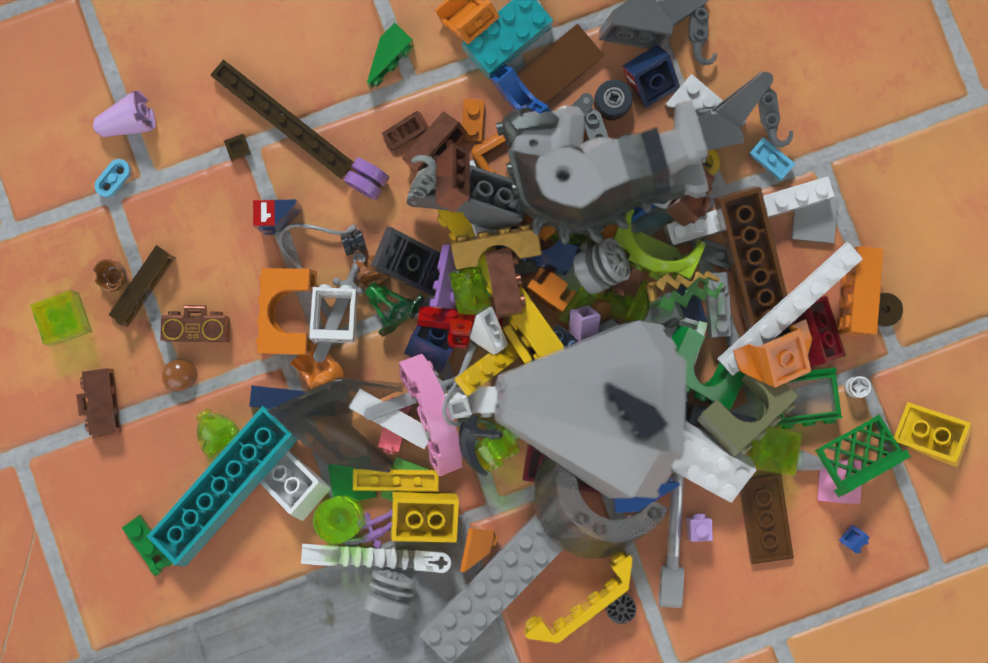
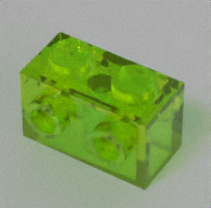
M481 267L461 268L449 273L458 313L477 315L490 307Z

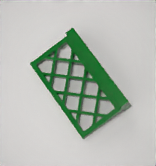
M880 414L815 450L837 486L834 492L838 498L911 457L907 449L901 450ZM872 423H877L880 428V434L871 431ZM857 432L866 434L864 443L856 440ZM870 437L879 439L878 448L870 445ZM842 440L850 443L849 451L841 449ZM884 442L890 444L893 452L890 453L883 450ZM855 445L864 448L863 457L854 454ZM823 450L835 451L834 460L828 459ZM869 450L877 453L876 462L868 459ZM840 454L848 456L847 465L839 463ZM853 459L862 462L861 470L852 468ZM838 468L846 470L844 480H841L837 474Z

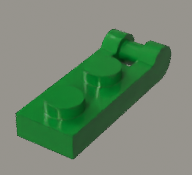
M138 515L122 527V530L145 560L154 576L162 573V569L166 566L170 567L173 565L146 537L152 529L142 515ZM159 554L161 560L156 562L154 557Z

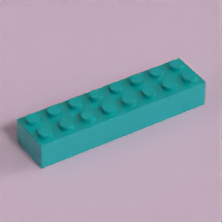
M262 406L146 537L175 566L186 567L298 441L300 436L271 409Z

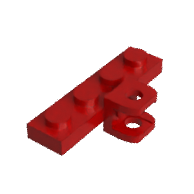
M419 306L417 326L449 329L448 345L454 348L466 349L469 345L470 332H472L476 315L479 313ZM497 317L503 331V318Z

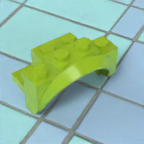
M632 209L626 213L629 229L618 227L613 240L622 247L625 254H628L627 259L630 266L635 267L639 271L644 270L648 272L649 277L655 280H660L667 273L673 274V279L680 275L690 280L706 243L698 239L691 253L682 255L675 247L642 232H632L631 218L634 210Z

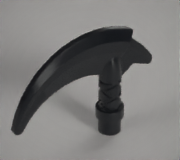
M476 414L466 424L462 423L459 431V447L467 464L476 472L487 476L488 472L480 465L476 457V438L502 439L503 433L502 430L480 429L476 424L479 415Z

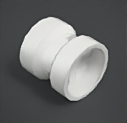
M862 376L850 377L844 384V391L853 398L865 397L871 390V383Z

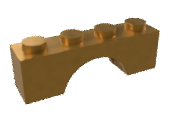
M528 223L520 225V229L511 230V227H505L491 234L489 231H482L473 237H468V234L456 236V240H453L451 243L456 269L477 266L483 251L494 245H504L511 248L519 258L541 255L542 248L539 234L535 235L532 230V224Z

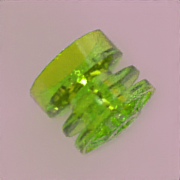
M339 495L325 500L318 506L314 513L313 524L316 533L321 539L328 543L339 544L348 541L361 531L365 521V514L358 500L351 496ZM343 514V518L346 521L340 523V518L337 516Z

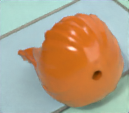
M318 343L314 344L313 355ZM329 353L323 362L315 361L313 356L298 355L290 363L302 374L309 389L317 396H330L340 389L343 384V370Z

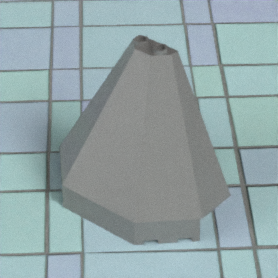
M640 320L617 325L498 375L496 381L497 402L494 406L496 421L608 498H657L660 494V485L666 483L673 472V463L675 460H680L683 455L686 361L677 354V347L671 337L665 335L663 325L641 322ZM609 382L654 405L669 426L645 443L641 440L637 441L630 432L632 427L628 421L623 422L616 412L618 408L615 403H610L603 394V391H605L603 388L604 384Z

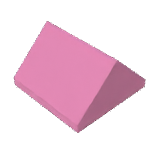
M839 459V463L847 465L848 460ZM853 460L852 468L861 470L862 462ZM824 467L823 470H819L817 500L846 504L861 503V486L838 498L834 492L837 486L826 468ZM838 468L837 474L841 480L845 479L846 470Z

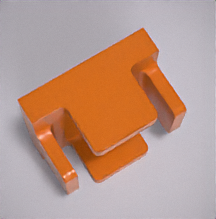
M541 267L527 286L526 291L558 314H561L577 291L573 289L566 300L562 301L560 296L568 286V283L551 272L542 285L538 284L537 281L545 271Z

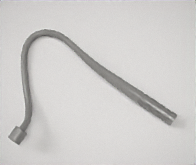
M289 224L281 230L279 244L297 269H303L285 248L283 236L288 229L301 227L334 235H353L354 231H357L358 228L355 224H352L347 228V231H336L310 224ZM321 297L320 308L328 320L331 309L324 297Z
M472 340L458 376L468 369L478 347V344ZM456 381L447 393L442 406L443 418L451 426H461L463 422L466 424L468 421L452 422L447 416L449 398L458 386ZM478 419L477 423H484L487 430L496 429L491 420Z

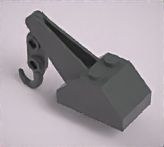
M627 0L612 11L599 28L600 41L650 49L657 44L661 47L672 35L673 27L690 16L689 39L693 47L694 58L698 63L705 66L713 64L717 58L716 53L713 54L711 59H705L702 56V48L708 38L709 14L704 8L708 0H662L659 2L655 0Z
M766 71L759 72L713 109H706V107L695 108L707 151L744 143L743 132L740 127L757 103L760 122L768 133L770 142L776 147L789 145L793 139V131H789V136L784 141H780L777 138L780 113L777 94L770 88L773 83L771 73Z

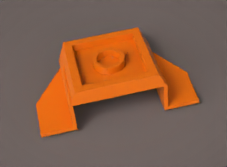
M806 319L790 325L791 333L758 347L747 344L733 350L739 371L772 387L780 386L811 372L808 353L812 337Z

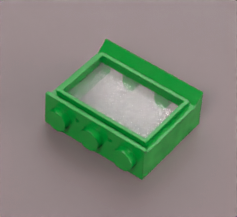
M837 367L811 370L809 373L786 382L799 397L794 401L796 406L788 414L783 412L780 415L782 419L776 426H781L782 429L795 428L794 424L802 423L803 427L815 426V421H823V424L837 423L836 419L843 418L836 377Z

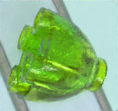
M210 409L203 410L196 417L198 421L196 429L197 441L200 449L207 457H213L217 452L225 449L240 432L239 427L230 418L219 413H213Z

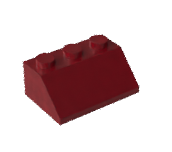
M820 297L794 321V323L804 319L807 321L812 337L808 353L810 367L846 356L828 297Z

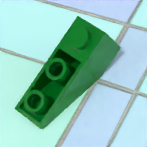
M395 22L379 39L367 79L370 89L374 86L378 87L383 82L384 76L389 71L392 72L399 65L398 61L403 56L407 57L414 49L413 39Z

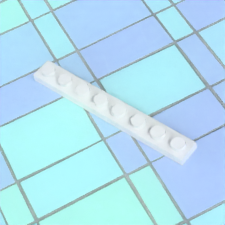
M846 242L718 357V361L731 375H735L739 369L733 350L747 344L759 347L775 339L862 260V257L850 243Z

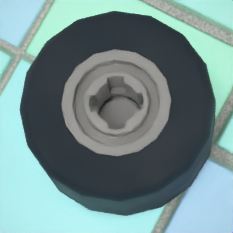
M612 79L605 81L595 93V110L606 120L621 119L627 114L632 105V92L627 84L620 80Z

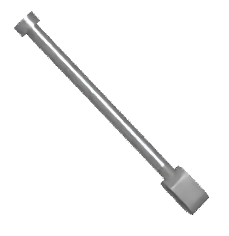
M685 392L684 421L688 422L689 393ZM673 471L671 477L674 478V481L680 482V486L670 491L666 566H661L658 601L659 607L681 608L683 602L684 568L679 567L684 477Z

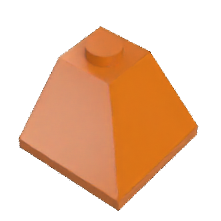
M469 525L460 568L461 572L467 571L488 555L491 547H496L498 535H494L495 529Z

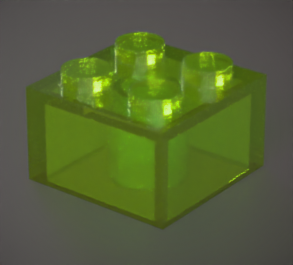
M69 290L30 304L43 345L54 346L92 332L79 292Z
M767 427L765 429L767 434L759 441L754 439L751 442L753 447L750 449L749 457L752 459L757 470L796 476L802 433Z

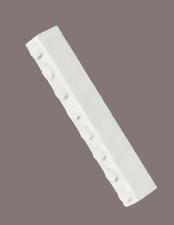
M827 176L767 194L763 197L768 217L771 218L819 202L828 201L834 197V192ZM716 210L706 213L703 217L700 216L695 223H689L685 227L675 222L663 228L667 243L672 247L722 233Z

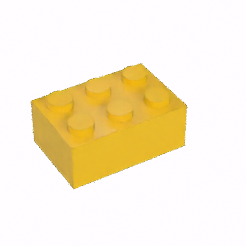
M393 492L391 540L457 542L459 509L457 494Z

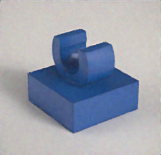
M852 524L839 541L854 553L860 554V549L863 545L869 544L868 540L870 537Z

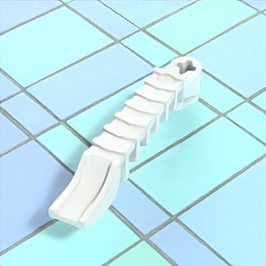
M302 544L301 564L325 566L343 564L346 567L347 565H355V567H359V565L367 567L379 566V568L391 567V569L398 567L404 570L414 568V570L438 573L448 571L451 566V560L444 552L396 550V548L377 549L372 547L361 548V546L343 547L340 545ZM441 556L444 561H447L446 564L442 565V568H439L438 564L434 562H428L438 561Z

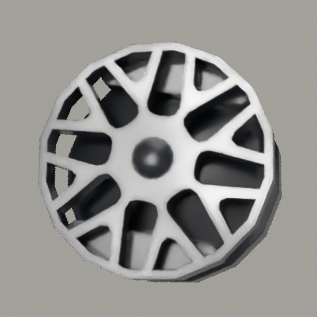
M624 593L605 607V610L613 622L626 624L635 617L636 604L631 596Z

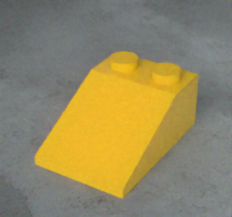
M907 402L894 438L902 446L935 460L958 467L972 431V424Z

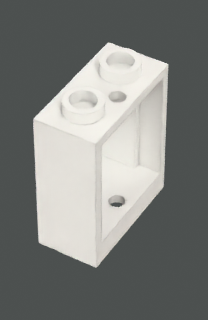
M322 284L319 287H313L309 335L312 342L355 343L358 292L356 289H353V286L342 285L340 288H332L331 285ZM321 297L351 298L349 331L319 330Z

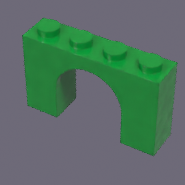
M677 325L671 339L677 347V354L686 361L685 392L694 393L693 397L699 401H708L709 406L718 400L727 410H731L743 384L741 380L745 373L738 371L735 375H731L719 362L714 375L708 381L700 383L694 373V361L705 336L690 327Z

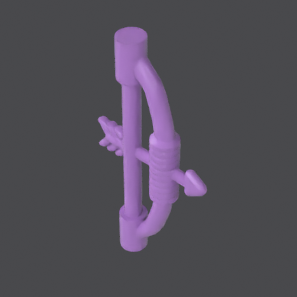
M392 509L371 520L368 511L365 515L359 514L364 524L346 532L344 530L333 535L335 543L341 541L346 544H360L373 540V546L379 549L381 541H378L377 538L383 536L391 529V521L383 528L380 527L374 531L372 525L392 517ZM366 528L369 529V533L362 535L360 538L348 539V536Z

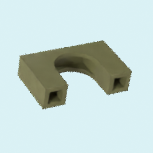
M745 374L741 381L762 403L763 416L761 420L756 422L740 421L716 400L700 415L697 421L734 458L739 453L744 455L753 447L750 443L754 439L757 441L762 439L767 434L765 429L769 425L773 428L782 419L780 415L783 412L788 414L796 406L794 401L799 396L786 383L772 387Z

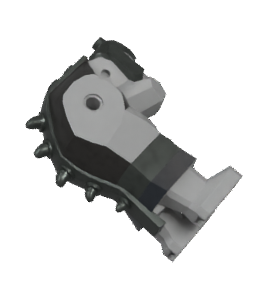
M691 100L675 105L673 130L659 133L658 128L655 127L634 135L625 134L619 137V139L598 137L583 143L585 115L579 107L569 105L560 107L557 111L538 114L536 111L532 112L530 107L510 112L501 122L496 123L498 136L503 135L507 146L512 148L508 150L509 163H506L509 176L514 178L515 183L512 184L514 196L519 197L522 210L533 219V233L538 235L543 226L547 227L549 225L556 228L560 241L563 244H568L570 234L574 233L589 235L596 243H602L601 231L604 227L613 223V225L617 224L622 229H629L626 213L634 207L643 208L646 213L651 212V205L654 203L666 204L670 200L680 199L685 195L699 198L706 196V191H708V184L702 167V162L706 161L707 148L694 104Z

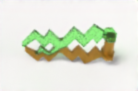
M697 271L692 281H688L680 275L674 280L667 273L656 283H648L645 289L648 293L651 309L660 307L671 313L675 301L687 307L691 295H696L704 302L707 294L717 299L723 283H720L717 289L713 291L707 287L709 279L715 282H719L720 279L709 271H706L704 276ZM699 281L705 284L702 290L697 287ZM667 283L677 291L681 283L687 290L684 296L673 290L669 299L663 295L660 301L657 298L655 288L663 292Z

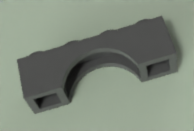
M669 292L658 297L659 303L650 305L649 314L643 322L660 324L664 328H673L679 325L680 321L685 319L676 296ZM610 319L599 324V333L621 324L614 319Z

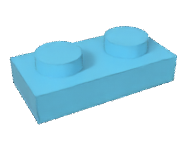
M764 137L749 153L754 160L779 181L795 165L793 161Z

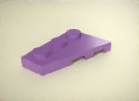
M442 245L438 263L440 276L433 286V289L436 290L435 299H431L429 306L458 310V303L460 301L458 288L461 277L459 269L455 267L451 245Z

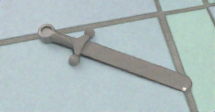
M358 252L353 256L354 263L347 280L341 281L339 278H334L332 282L335 286H353V289H356L358 294L361 295L364 293V288L357 287L354 284L360 270L356 260H360L365 264L366 258L363 253ZM350 298L336 299L324 330H338ZM318 342L313 355L314 360L323 362L332 343Z
M434 371L445 394L446 389L452 387L457 376L442 381L438 378V372ZM408 392L367 408L364 411V417L367 420H374L415 404L418 401L415 396L411 397Z

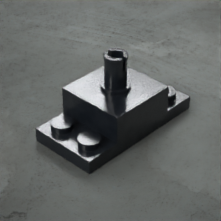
M387 226L370 267L404 285L434 296L436 290L433 289L434 282L438 281L440 276L438 263L441 253Z

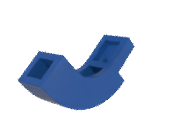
M504 64L489 76L497 90L514 111L530 107L532 112L536 111L538 114L551 112L546 104L530 93L515 70L510 66Z

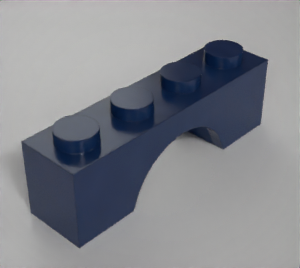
M515 226V227H511V230L520 229V228L517 227V226ZM558 240L549 249L542 250L541 255L519 258L517 254L516 256L517 260L525 263L531 260L536 262L535 265L540 268L547 269L549 266L555 268L554 272L566 276L567 273L574 275V256L582 250L578 246L569 243L563 244ZM494 245L498 250L509 248L504 245Z

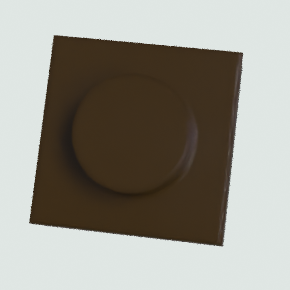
M244 133L224 140L232 162L252 155Z

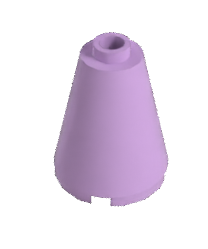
M137 90L129 93L95 117L93 128L102 137L150 132L156 127L154 111L152 108L148 109L146 102H149L142 92Z

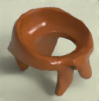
M373 255L369 257L365 264L360 260H356V264L360 268V272L357 274L358 282L367 287L373 282H377L379 285L383 284L389 278L375 271V268L370 267L374 258Z

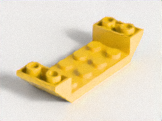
M618 551L610 557L612 561L609 562V565L618 578L614 579L613 577L604 583V588L601 591L597 592L595 590L589 594L585 603L582 605L578 603L569 610L570 614L565 618L561 616L552 623V628L549 627L541 615L537 618L535 615L525 622L526 626L524 627L527 639L559 643L629 590L632 557L626 551Z

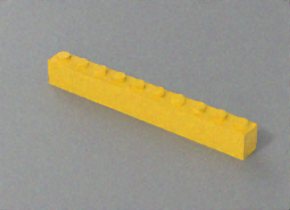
M437 209L439 216L436 219L442 228L447 227L451 233L448 236L451 241L456 240L455 237L468 234V237L475 236L472 224L462 212L452 213L451 211ZM493 246L483 251L478 265L472 268L478 279L483 278L487 283L484 287L490 296L493 295L485 252L494 251L495 248ZM522 286L518 287L519 294L525 297L526 307L522 308L523 314L510 316L511 319L508 321L515 331L517 329L520 330L523 335L521 340L527 348L532 347L535 352L533 354L534 359L536 360L564 348Z

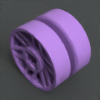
M357 157L351 166L357 173L348 171L343 181L363 195L377 200L382 190L376 184L385 187L390 177L373 164Z

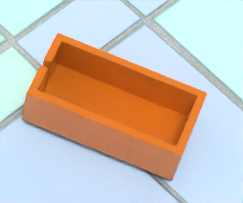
M857 246L854 249L862 257V260L840 279V287H843L838 302L841 314L837 319V329H839V334L865 337L877 334L884 249Z

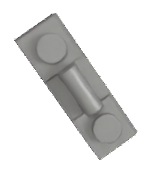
M728 272L712 273L720 281L715 282L710 280V278H707L705 281L703 280L706 323H708L707 339L731 337L733 333Z

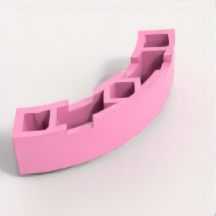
M423 354L399 362L400 379L410 396L416 397L419 403L417 411L423 428L430 435L431 440L427 441L431 465L439 476L462 468L463 456L459 447L456 426L448 425L443 418L442 406L445 394L434 373L431 361H427ZM447 407V416L450 421L454 422V419L451 420L450 414Z

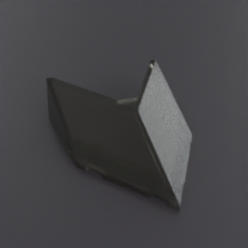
M336 378L267 410V412L277 418L287 430L305 446L313 450L327 464L390 473L393 461L352 426L354 410L350 409L349 406L359 389L381 399L394 392H402L405 385L404 383Z

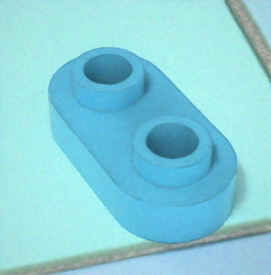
M122 159L113 160L96 180V192L106 198L114 196L130 177V165ZM120 168H124L122 174H118ZM110 184V189L106 191L105 186Z

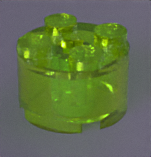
M503 425L498 428V430H502V439L491 440L483 438L475 444L476 457L480 465L488 472L500 467L504 463L502 461L503 458L506 460L521 451L518 448L519 444Z

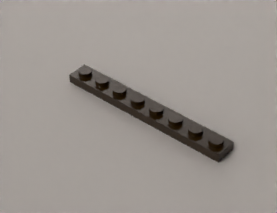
M224 59L211 73L210 76L341 180L352 168L351 166L354 162Z

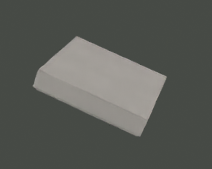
M823 201L794 210L791 240L833 244L835 241L838 202Z

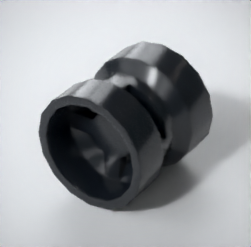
M361 229L354 231L353 235L344 234L340 236L347 256L353 254L356 250H367Z

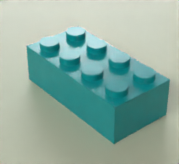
M511 0L497 12L499 18L469 44L462 41V49L489 80L491 74L502 65H508L552 28L553 19L537 0Z

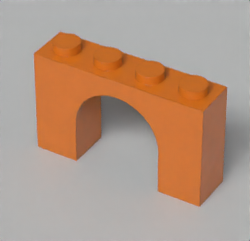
M261 268V274L259 275L260 295L258 296L259 316L257 317L258 337L255 343L257 353L313 356L314 342L309 338L310 334L288 333L284 331L277 322L276 308L279 301L289 293L313 292V287H316L317 271L311 269Z

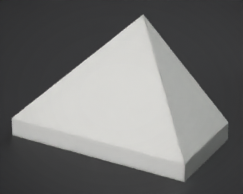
M489 307L476 315L470 339L494 355L507 347L508 343L493 308Z

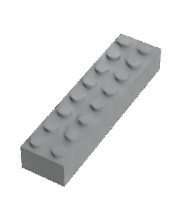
M539 508L420 630L419 636L446 663H453L571 542L570 538Z

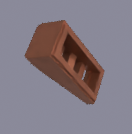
M416 111L382 132L391 150L394 151L423 135L429 126L422 114ZM414 120H417L418 124L421 127L420 129H417L415 123L413 122ZM407 124H409L411 129L413 130L412 134H410L408 128L406 127ZM400 128L403 130L406 136L404 139L398 130ZM393 132L395 133L396 137H397L398 140H399V142H397V143L395 142V140L393 139V137H392V135H391V133H393Z

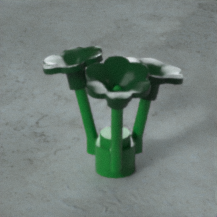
M377 282L371 283L365 290V295L369 298L368 302L374 307L381 318L380 321L384 325L378 331L381 337L394 332L408 316L413 319L419 313V306H422L424 302L422 295H419L414 301L410 298L406 299L389 290L385 285L380 286ZM387 294L400 301L398 303H391L387 299ZM384 302L389 306L390 312L387 316L383 314L377 303L381 304Z

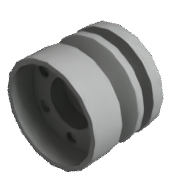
M607 238L602 243H597L593 247H588L574 256L573 263L577 278L581 285L591 294L600 293L611 285H617L619 282L626 281L630 276V266L622 247L611 238Z
M373 570L372 577L377 580H370L369 585L377 589V592H367L363 608L381 616L406 619L410 604L403 600L402 597L413 596V592L409 589L415 588L416 581L395 571Z

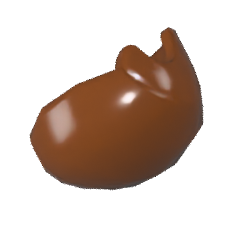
M103 259L98 261L93 268V271L96 273L94 281L103 291H118L122 289L127 280V272L120 262Z
M185 359L170 361L162 371L164 385L167 389L175 392L192 387L197 379L195 366L192 362Z

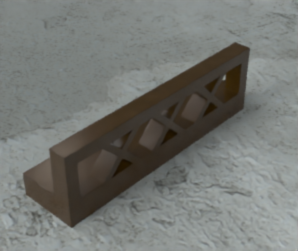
M156 245L108 315L114 318L119 325L128 327L176 257Z

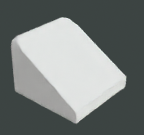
M462 389L454 391L447 404L451 420L471 415L472 411L467 395Z

